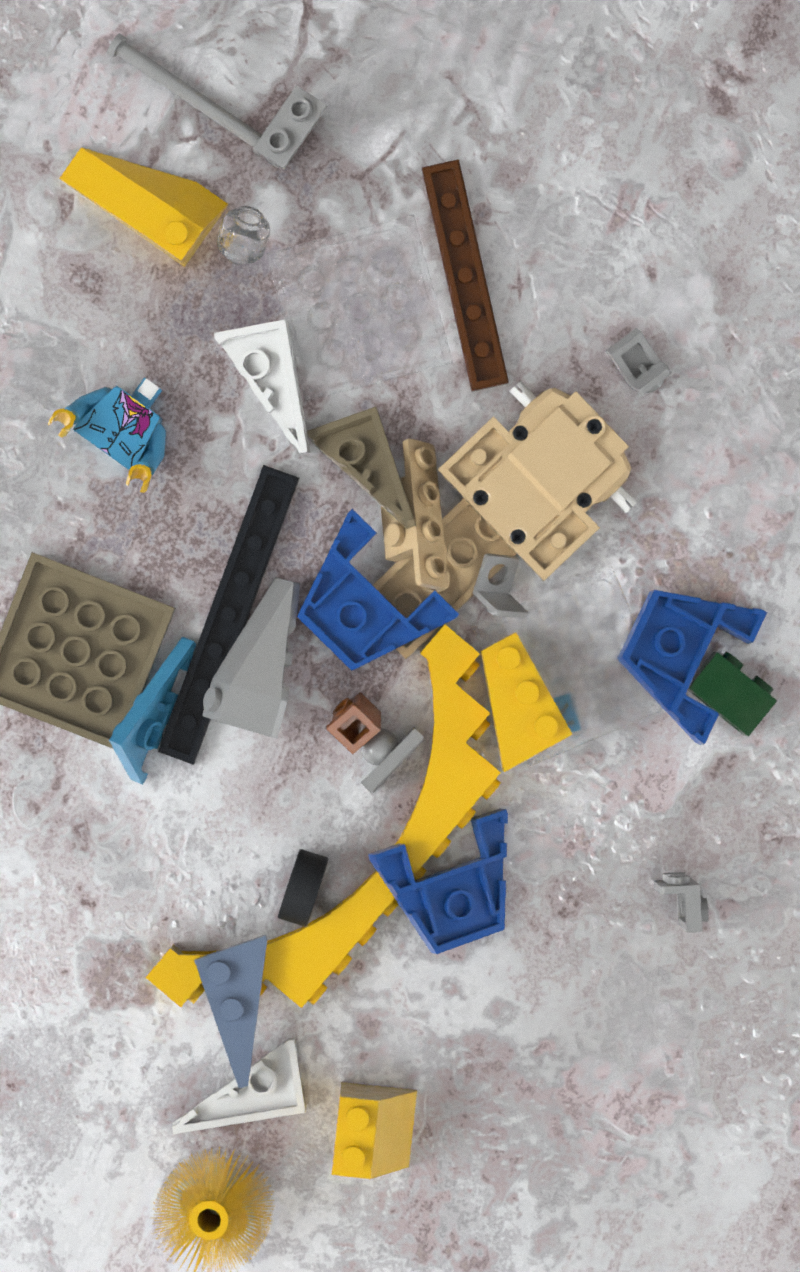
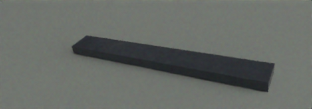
M263 465L158 752L192 765L195 764L211 719L202 716L204 695L210 688L212 678L248 621L298 485L299 477Z

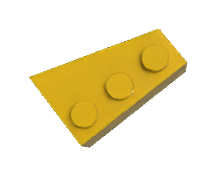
M516 632L480 651L500 760L504 772L573 735Z

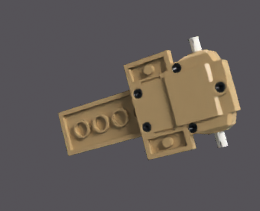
M522 381L518 382L516 387L514 386L509 391L525 407L520 412L517 424L508 432L493 416L438 469L440 474L463 497L442 518L449 587L440 591L418 586L415 580L413 556L396 562L373 584L405 618H408L434 590L457 611L474 595V586L484 555L487 553L508 556L518 554L542 581H545L600 528L585 513L592 505L605 502L611 497L624 513H627L631 508L625 501L631 507L637 503L621 487L627 481L631 471V466L624 452L629 446L577 391L570 396L557 388H551L541 392L536 397ZM498 564L494 566L488 574V580L504 565ZM438 628L396 648V650L407 659Z

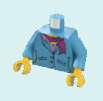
M145 377L132 395L118 386H115L113 389L103 387L79 397L65 409L55 410L47 422L48 426L54 421L64 424L65 427L58 434L62 438L76 424L73 428L75 432L129 470L126 480L127 486H129L132 479L143 481L140 490L142 493L148 490L151 476H153L165 457L166 430L162 425L163 419L150 410L163 390Z

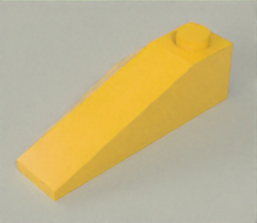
M82 147L59 178L184 267L228 206L225 201L198 182Z

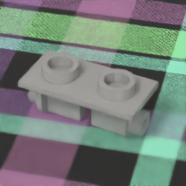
M296 85L253 149L266 157V160L274 167L285 169L327 108V105Z

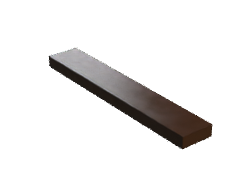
M459 159L422 167L421 170L471 392L509 384Z

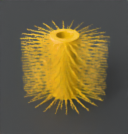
M220 1147L219 1163L218 1150L216 1152L217 1175L215 1155L214 1165L212 1156V1165L210 1157L209 1166V1157L207 1158L208 1154H206V1160H204L203 1166L201 1163V1168L200 1165L198 1167L195 1160L196 1167L192 1162L193 1168L185 1161L188 1167L186 1174L182 1168L183 1166L180 1164L181 1168L178 1166L180 1172L175 1171L180 1177L177 1179V1176L174 1175L176 1180H172L174 1183L172 1185L169 1184L170 1186L167 1187L170 1189L163 1191L166 1194L164 1196L167 1197L162 1198L165 1200L160 1201L161 1203L158 1204V1207L163 1208L155 1209L161 1210L155 1212H166L165 1214L173 1215L153 1214L164 1216L156 1217V1219L170 1220L162 1222L168 1223L164 1224L167 1227L159 1228L162 1231L158 1232L161 1233L169 1230L165 1232L168 1236L175 1232L178 1233L168 1241L173 1244L172 1246L175 1245V1242L177 1243L169 1258L186 1243L177 1256V1261L196 1236H198L188 1252L187 1258L200 1238L188 1266L189 1269L201 1245L194 1272H196L202 1259L205 1268L207 1266L206 1262L208 1263V1272H210L211 1265L212 1272V1255L213 1269L215 1263L216 1272L217 1256L220 1269L223 1263L225 1264V1260L227 1262L226 1254L229 1264L231 1265L232 1262L234 1265L232 1260L233 1257L236 1263L234 1255L236 1258H239L241 1255L244 1259L248 1254L244 1250H249V1246L255 1251L258 1250L252 1244H255V1240L257 1242L260 1241V1244H262L264 1240L261 1241L258 1238L263 1236V1239H265L267 1233L261 1227L266 1226L263 1224L268 1223V1220H270V1217L265 1216L272 1215L267 1214L272 1212L262 1211L270 1210L263 1207L271 1206L257 1204L265 1202L259 1200L267 1199L264 1196H268L266 1193L270 1192L261 1193L262 1191L260 1190L264 1189L262 1187L256 1190L252 1189L261 1182L255 1177L254 1179L257 1182L253 1183L254 1181L251 1177L255 1174L256 1170H253L244 1178L252 1163L230 1188L242 1168L243 1162L227 1187L240 1155L227 1178L234 1151L227 1160V1163H225L223 1154V1161L220 1158ZM174 1187L180 1189L183 1193L177 1191ZM170 1194L176 1195V1196H178V1197L181 1198V1199H177V1198L171 1196ZM168 1206L179 1207L182 1209L171 1208ZM209 1209L215 1210L219 1215L211 1213ZM247 1225H251V1226H253V1227L256 1228V1229H252V1228L248 1227ZM246 1228L251 1229L256 1233L250 1232ZM244 1231L249 1232V1233H250L251 1235H253L254 1237L248 1235V1234L245 1233ZM240 1236L244 1237L249 1243L245 1242Z

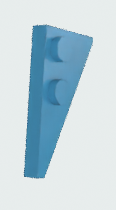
M181 637L145 690L136 697L132 708L123 721L116 725L109 739L129 778L142 785L148 776V773L143 772L141 769L148 750L158 749L163 730L168 724L178 698V694L171 692L180 669L188 671L196 647L194 641L185 637Z

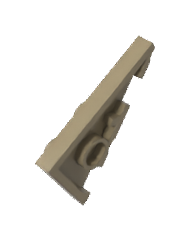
M376 406L307 431L311 442L405 528L408 529L416 526Z

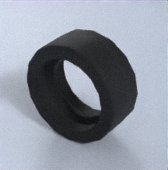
M303 849L299 850L278 913L279 919L304 927L308 925L327 867V857Z

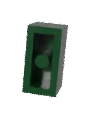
M726 651L723 656L718 652H713L694 675L688 691L710 709L720 713L719 716L743 736L749 737L777 702L770 695L774 689L757 675L751 680L740 670L744 665Z

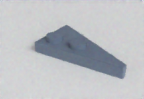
M266 934L194 960L239 1089L249 1084L268 941Z

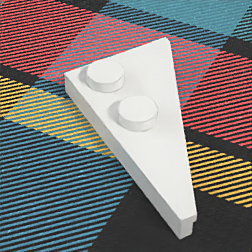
M284 319L214 333L218 344L227 352L234 362V366L248 381L250 388L266 410L272 414L290 443L295 446L300 454L311 453L288 320Z
M295 1038L287 1039L251 1065L248 1086L239 1089L234 1078L172 1123L173 1134L306 1113Z

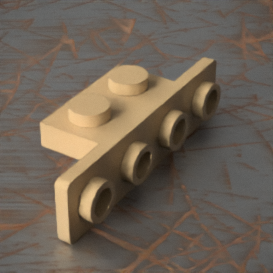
M408 438L402 442L405 476L401 478L416 526L408 529L405 528L381 506L385 558L389 561L398 562L413 556L416 584L421 587L442 591L447 589L449 585L435 447L433 444Z

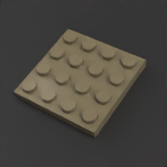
M31 552L0 631V705L113 749L109 742L113 730L128 714L136 697L144 691L176 608Z

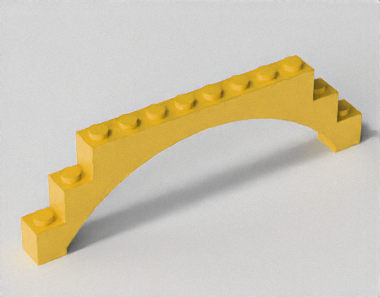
M446 624L441 627L420 652L428 661L433 691L434 723L431 753L425 780L414 811L395 845L405 844L415 880L422 878L427 870L422 865L431 855L438 858L449 846L451 840L447 836L457 825L460 829H463L476 813L472 806L481 796L487 800L501 784L496 779L501 772L466 743L470 737L477 741L491 723L486 720L490 712L456 684L459 678L466 682L478 669L480 664L476 661V658L480 653ZM377 870L351 895L327 913L309 922L306 927L302 926L267 941L260 997L268 988L263 983L267 979L300 1008L307 1001L312 1005L318 1001L328 988L323 982L332 972L338 976L352 960L348 953L358 942L363 947L376 932L377 928L373 926V923L382 913L388 917L399 905ZM173 944L145 978L178 1006L182 1007L187 1000L194 1004L205 991L194 960L219 950L181 951Z

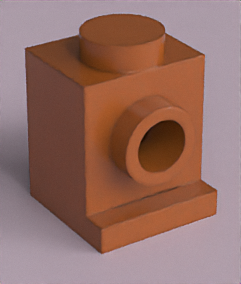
M359 692L354 698H345L335 707L332 713V721L326 726V730L353 755L381 731V711Z

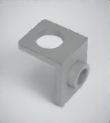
M489 553L484 555L473 594L487 607V611L495 616L527 618L529 612L509 594L519 564V559L515 556ZM498 564L505 565V576L498 582H489L488 574L490 570Z

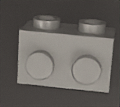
M685 872L663 873V880H654V889L661 895L677 894L679 926L686 932H703L702 922L708 921L709 914L707 898H703L700 894V884L690 878L689 875H685Z

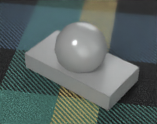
M414 727L398 743L397 738L392 732L381 728L378 734L361 747L365 760L372 765H376L361 784L370 793H374L424 741V736Z

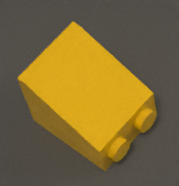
M341 1082L332 1175L373 1179L408 1168L417 1090Z

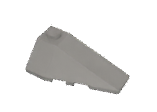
M277 577L274 578L212 678L210 688L206 691L203 699V717L278 738L289 693V688L283 687L284 668L292 665L293 653L288 652L287 640L288 635L296 627L300 583Z

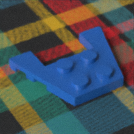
M353 509L348 512L297 615L351 671L456 619L459 615L434 590L408 618H405L349 562L377 532Z
M652 590L649 592L617 659L695 743L703 745L706 743L720 713L687 696L686 692L718 627L747 644L753 643L768 612L756 608H743L724 602L716 603L701 600V598Z
M500 808L471 819L480 853L479 858L417 880L414 879L405 844H396L368 854L369 860L431 953L439 954L505 930L506 880H503V859L507 857V843L504 842V824H508L507 809Z

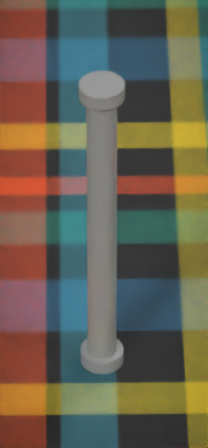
M119 33L113 39L107 50V53L111 56H120L252 147L256 145L262 134L126 42L127 38ZM253 149V152H254V153H256V154L259 155V156L261 155L260 153H258L257 151H255V150Z

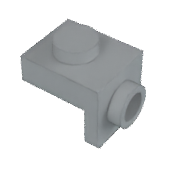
M637 328L606 350L628 386L640 395L657 390L664 383V379L672 373L668 366L660 361L643 333Z

